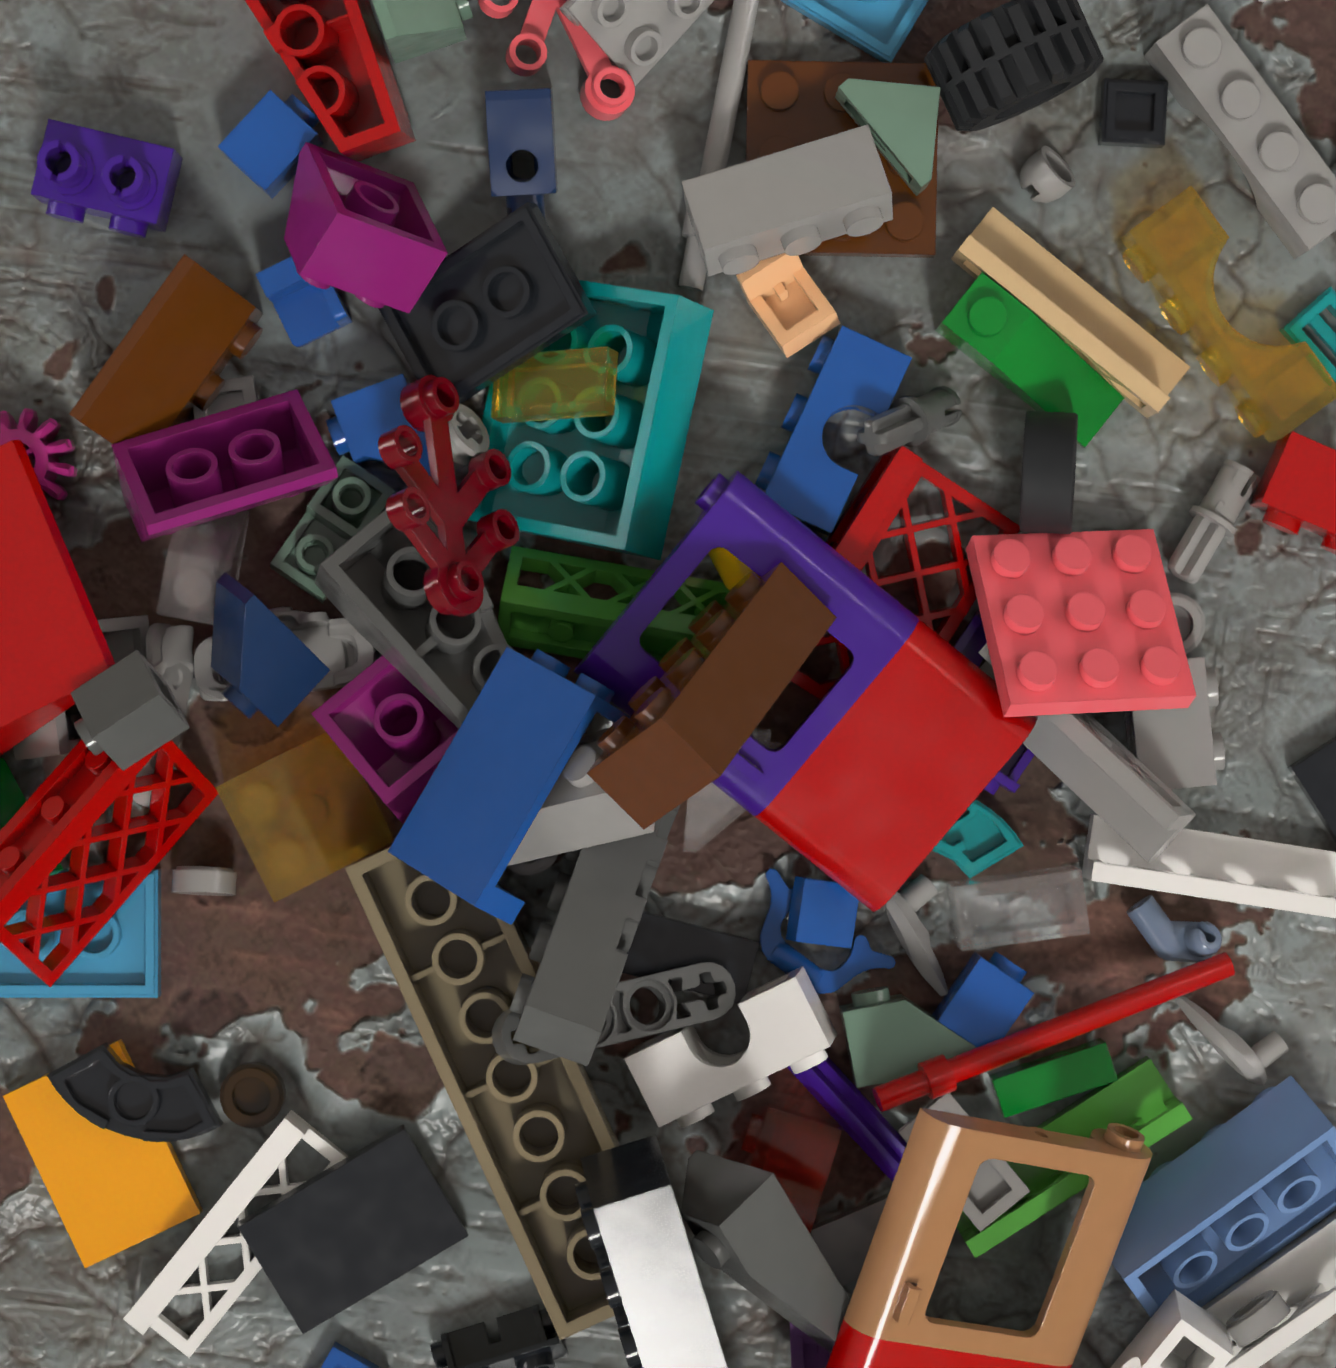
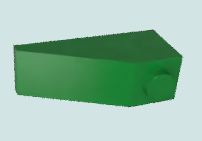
M983 272L975 279L935 330L1036 411L1076 413L1078 415L1077 444L1082 448L1088 445L1124 399L1116 389L1041 319Z

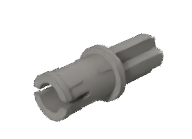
M1224 460L1213 484L1199 506L1193 505L1189 510V514L1194 519L1169 559L1167 569L1174 576L1191 584L1198 582L1224 536H1234L1236 529L1233 525L1246 501L1261 481L1260 477L1253 474L1254 472L1236 461Z

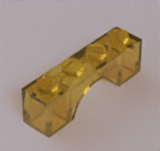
M1191 185L1128 231L1120 239L1127 248L1121 255L1132 274L1142 284L1150 280L1165 301L1159 304V308L1171 327L1180 335L1188 331L1199 346L1202 353L1197 356V360L1210 380L1218 387L1226 383L1240 402L1234 410L1244 427L1255 438L1263 434L1267 441L1271 443L1282 439L1335 400L1336 382L1306 341L1285 346L1260 344L1241 335L1225 319L1215 297L1214 270L1219 254L1229 236Z

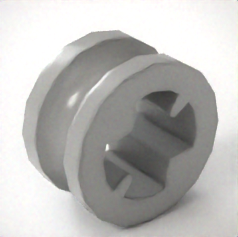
M459 404V408L454 413L452 420L448 422L454 468L457 469L468 465L473 456L475 457L487 451L490 445L488 432L481 419L470 408Z

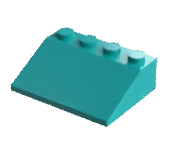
M579 280L597 315L489 385L482 422L489 435L490 445L488 450L497 449L505 455L510 464L511 479L508 484L488 492L468 521L478 522L479 518L498 509H505L516 519L520 532L661 560L714 310L676 294Z

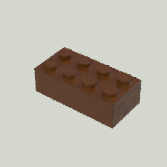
M782 562L761 578L753 571L748 573L727 594L725 600L728 603L723 607L716 600L709 603L688 626L695 634L691 640L687 637L683 638L659 662L658 666L665 672L660 679L657 676L652 677L630 699L628 705L635 711L631 717L628 718L624 715L619 718L598 740L597 745L603 750V753L587 774L643 830L722 775L837 618Z

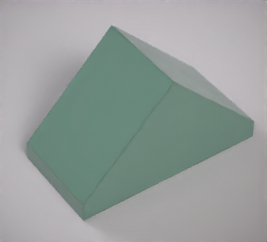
M848 78L838 87L835 96L836 100L859 127L869 125L876 148L912 192L917 196L924 191L932 179L940 87Z

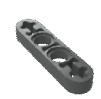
M704 962L619 982L595 1049L715 1020L725 1015L732 1007L736 996L735 983L731 974L721 965L713 962ZM669 979L672 980L671 986L668 983ZM700 979L704 984L713 983L715 995L707 998L706 1004L703 1000L677 1004L674 992L695 988L700 985ZM639 988L651 990L659 1001L658 1015L648 1025L638 1022L630 1011L631 997ZM508 1009L502 1012L496 1019L492 1029V1043L496 1052L505 1061L514 1065H527L560 1057L529 1046L530 1052L527 1053L524 1044H513L511 1032L517 1030L520 1021L519 1017L522 1015ZM677 1012H678L679 1015H680V1017H679L678 1019L676 1018Z

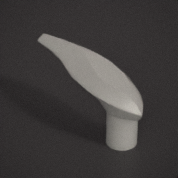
M920 874L900 893L896 892L886 903L887 916L900 944L914 966L940 996L948 994L944 975L931 948L929 932L916 914L922 906L937 894V889L927 877Z
M1180 996L1175 1000L1191 1023L1221 1057L1251 1083L1264 1086L1267 1080L1265 1069L1289 1051L1285 1041L1275 1031L1269 1033L1250 1048L1237 1033L1220 1025L1208 1012L1184 996Z

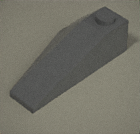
M385 510L320 564L315 584L349 623L459 729L506 647L511 649L512 647L507 644L492 610L494 606L486 587L483 589V601L480 608L467 616L443 615L433 608L424 590V575L429 566L405 533L392 525ZM430 517L426 524L439 539L437 526Z
M696 1150L688 1158L681 1215L694 1234V1237L691 1239L694 1250L708 1265L722 1270L831 1353L850 1299L774 1173Z

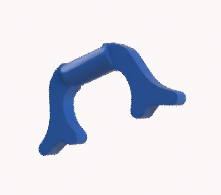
M766 870L765 878L769 886L770 903L759 933V943L766 959L785 974L803 966L816 993L825 994L837 991L855 976L866 970L874 968L890 969L895 966L896 962L892 956L872 951L867 938L863 935H856L853 938L852 949L847 959L834 970H824L785 942L780 931L782 921L790 911L793 889L787 887L777 870Z

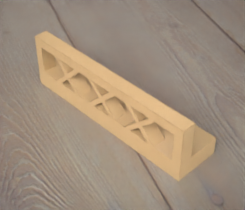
M994 207L991 208L951 258L952 261L975 279L983 272L1031 310L1124 397L1123 400L1146 418L1159 413L1171 398L1168 394L1190 369L1188 364Z

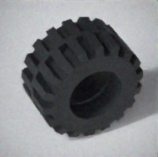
M1012 0L952 31L939 40L924 58L936 87H940V96L957 131L985 129L1033 109L1086 80L1098 69L1104 60L1077 0Z

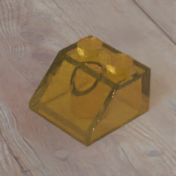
M327 732L215 787L274 903L395 840L363 776Z

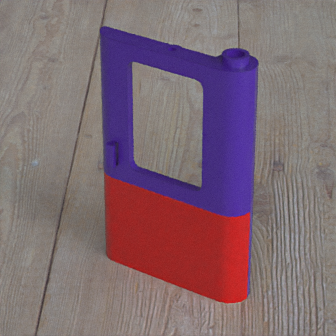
M736 471L729 479L718 473L695 501V504L703 509L695 524L573 672L578 676L583 673L614 691L615 695L611 702L631 717L635 711L628 705V702L633 695L652 677L657 676L660 679L665 673L658 666L660 661L641 646L640 636L704 557L714 548H724L760 577L782 562L837 617L827 631L852 652L853 660L850 666L780 748L769 749L750 735L722 775L712 783L867 908L875 912L893 897L1018 750L1034 728L1038 716L1004 717L994 679L739 471Z

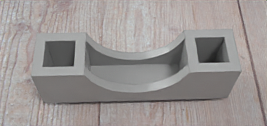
M1206 4L1156 41L1144 56L1162 81H1168V90L1180 106L1198 116L1228 149L1253 191L1257 210L1294 260L1335 232V175L1209 5Z

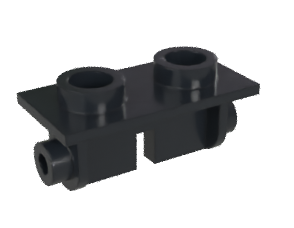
M539 1304L497 1317L496 1321L502 1341L491 1344L486 1324L481 1322L441 1334V1341L430 1345L437 1368L446 1366L448 1368H554L555 1359L568 1356L566 1347L558 1337L549 1338V1334L555 1333L556 1330L546 1308L541 1310Z

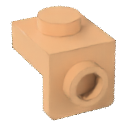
M783 253L759 261L751 270L736 275L748 304L786 358H789L841 324L836 311L803 267L799 255L790 256Z

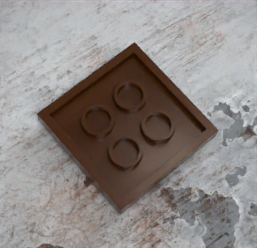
M748 60L745 162L859 127L835 98L838 87L848 78L936 87L926 63ZM938 118L932 179L927 188L916 196L878 151L892 191L893 220L884 222L878 230L864 236L852 237L845 234L822 241L816 249L802 254L803 256L934 258L936 255Z

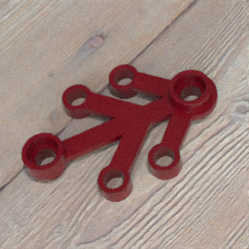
M426 375L403 387L400 393V405L406 420L411 426L420 432H425L430 475L419 461L423 451L422 443L418 434L411 427L400 425L383 433L378 440L380 456L387 466L397 471L408 486V488L388 497L386 512L392 525L405 533L429 566L424 575V590L430 604L443 615L453 614L463 617L476 612L480 608L484 589L482 572L495 553L515 545L519 540L517 521L505 509H498L479 518L476 528L478 535L466 549L462 527L485 495L509 483L511 468L502 452L497 449L487 450L470 459L469 472L457 487L448 422L452 420L454 413L459 408V395L453 383L447 378ZM430 517L437 526L439 539L426 524Z

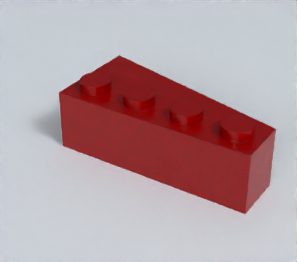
M245 0L263 28V33L275 52L280 55L296 80L295 83L341 154L359 162L416 141L369 0Z

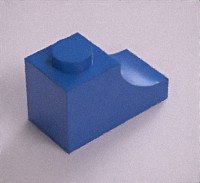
M404 374L331 400L336 416L326 419V424L339 456L350 452L353 461L358 465L368 461L385 463L378 449L379 437L400 425H407L418 434L421 440L423 451L419 461L430 475L425 432L414 429L406 420L401 409L400 393L403 387L409 384Z

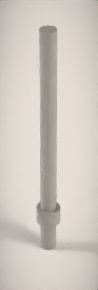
M759 0L733 1L699 176L727 168ZM686 210L681 235L687 238L678 287L702 292L707 270Z

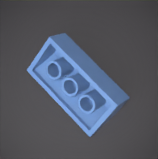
M1290 1075L1277 1086L1263 1090L1256 1096L1252 1104L1226 1123L1212 1127L1204 1134L1201 1141L1175 1160L1163 1163L1152 1172L1150 1177L1141 1184L1111 1263L1150 1318L1174 1289L1198 1306L1203 1307L1336 1210L1335 1127Z

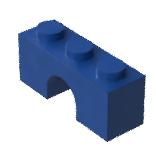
M843 325L835 340L823 335L807 369L818 374L816 382L808 398L796 393L781 426L782 429L792 434L782 456L772 451L769 452L755 485L765 490L769 497L805 526L829 536L837 523L858 474L837 465L827 455L822 441L825 423L836 413L846 410L859 411L871 417L889 410L912 357Z

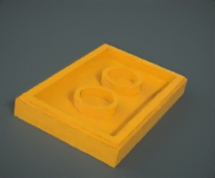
M122 1039L109 1044L123 1062L135 1067ZM47 1074L3 1095L84 1268L92 1266L197 1216L203 1211L171 1142L143 1141V1139L124 1136L106 1128L98 1127L78 1114L61 1097L47 1077Z

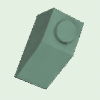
M372 0L384 38L395 64L467 40L462 21L473 18L468 0Z
M888 986L851 993L852 1003L839 1006L852 1077L857 1088L886 1083L918 1070V1063L943 1054L948 1059L977 1048L941 1024L933 1015L902 994L890 996Z

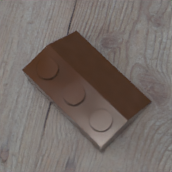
M184 254L69 415L112 444L185 423L192 414L194 405L201 411H205L219 395V391L225 384V380L219 375L233 355L241 360L255 345L263 331V328L256 324L263 313Z

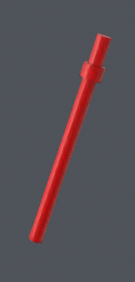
M1223 952L946 1059L943 1054L918 1063L917 1071L873 1087L872 1091L880 1111L884 1112L925 1095H928L933 1100L957 1090L956 1083L1235 975L1233 963L1229 955Z

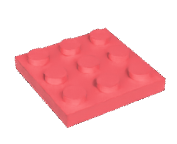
M1154 529L1071 532L1070 534L974 535L971 537L966 547V553L1004 717L1189 708L1197 695Z

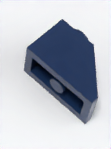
M224 572L216 581L211 667L229 684L221 694L248 719H251L259 711L278 727L327 675L330 669L252 592L229 574Z

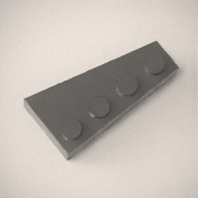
M680 805L657 820L654 832L566 852L565 859L576 862L572 875L559 871L546 907L558 912L555 924L553 926L541 921L528 959L540 963L536 977L522 973L509 1011L522 1016L513 1040L585 1066L589 1065L628 957L627 952H629L648 900L649 891L668 842L667 837Z

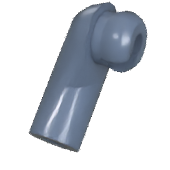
M1152 895L1141 899L1126 912L1155 954L1163 960L1197 963L1210 958L1221 947V933L1214 924L1208 921H1170Z

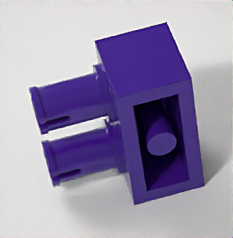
M48 119L42 147L37 155V168L31 195L41 203L48 204L45 214L81 224L84 223L85 214L110 219L109 230L133 237L146 238L148 228L166 232L183 158L174 148Z

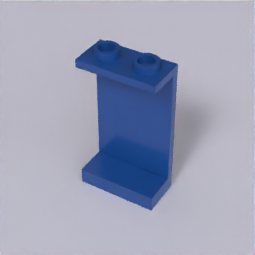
M506 647L388 852L471 905L512 925L525 902L498 886L499 879L595 714L597 713L613 723L624 715L628 718L630 716L609 704L615 692L596 680L581 673L574 684L565 679L571 668L543 651L536 649L532 658L529 659Z

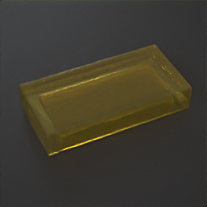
M605 346L537 353L493 382L491 418L501 423L614 415L618 352Z

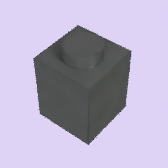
M138 650L71 692L73 700L82 716L81 719L74 722L79 736L95 756L105 751L123 771L190 728L168 683Z

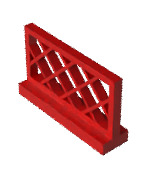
M900 446L880 455L826 540V543L860 571L865 566L867 577L878 586L912 579L919 614H915V616L932 630V620L944 617L935 632L949 642L977 598L972 575L968 579L966 566H969L968 558H964L957 522L981 517L1000 530L997 535L1018 534L1020 526L924 463L921 457L906 447ZM920 478H922L940 491L944 517L912 524L907 498ZM952 499L970 511L955 514ZM899 512L902 526L888 529ZM946 525L953 560L921 567L914 532ZM904 535L910 570L878 577L873 552L882 539ZM955 569L960 594L952 606L930 611L923 576ZM831 634L824 635L816 647L835 642L841 673L843 674L850 666L847 647ZM797 671L791 682L821 700L839 678L817 683L800 671Z
M81 739L0 830V943L41 981L51 987L220 792L172 740L123 771L105 751L95 756ZM157 752L155 773L136 777ZM190 783L194 787L177 808L167 810L170 787ZM152 790L149 814L130 818L133 794ZM114 801L112 822L93 826ZM146 831L144 846L134 857L125 858L128 835ZM109 840L106 863L87 867L90 844ZM71 850L69 871L49 876ZM104 880L102 894L92 905L82 907L85 884ZM66 889L64 911L44 916L46 894ZM28 900L25 921L6 925ZM61 930L60 942L42 962L38 959L41 934Z

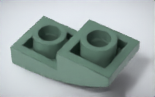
M344 455L336 464L338 478L319 488L307 505L306 513L270 563L272 570L321 603L327 597L315 584L320 564L385 511L388 497L396 493V490Z

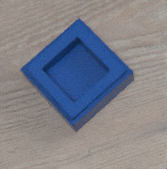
M795 876L786 939L795 942L852 949L859 900L835 881Z

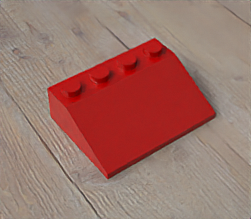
M11 440L0 446V756L73 706L75 702L71 692L115 664L22 440Z

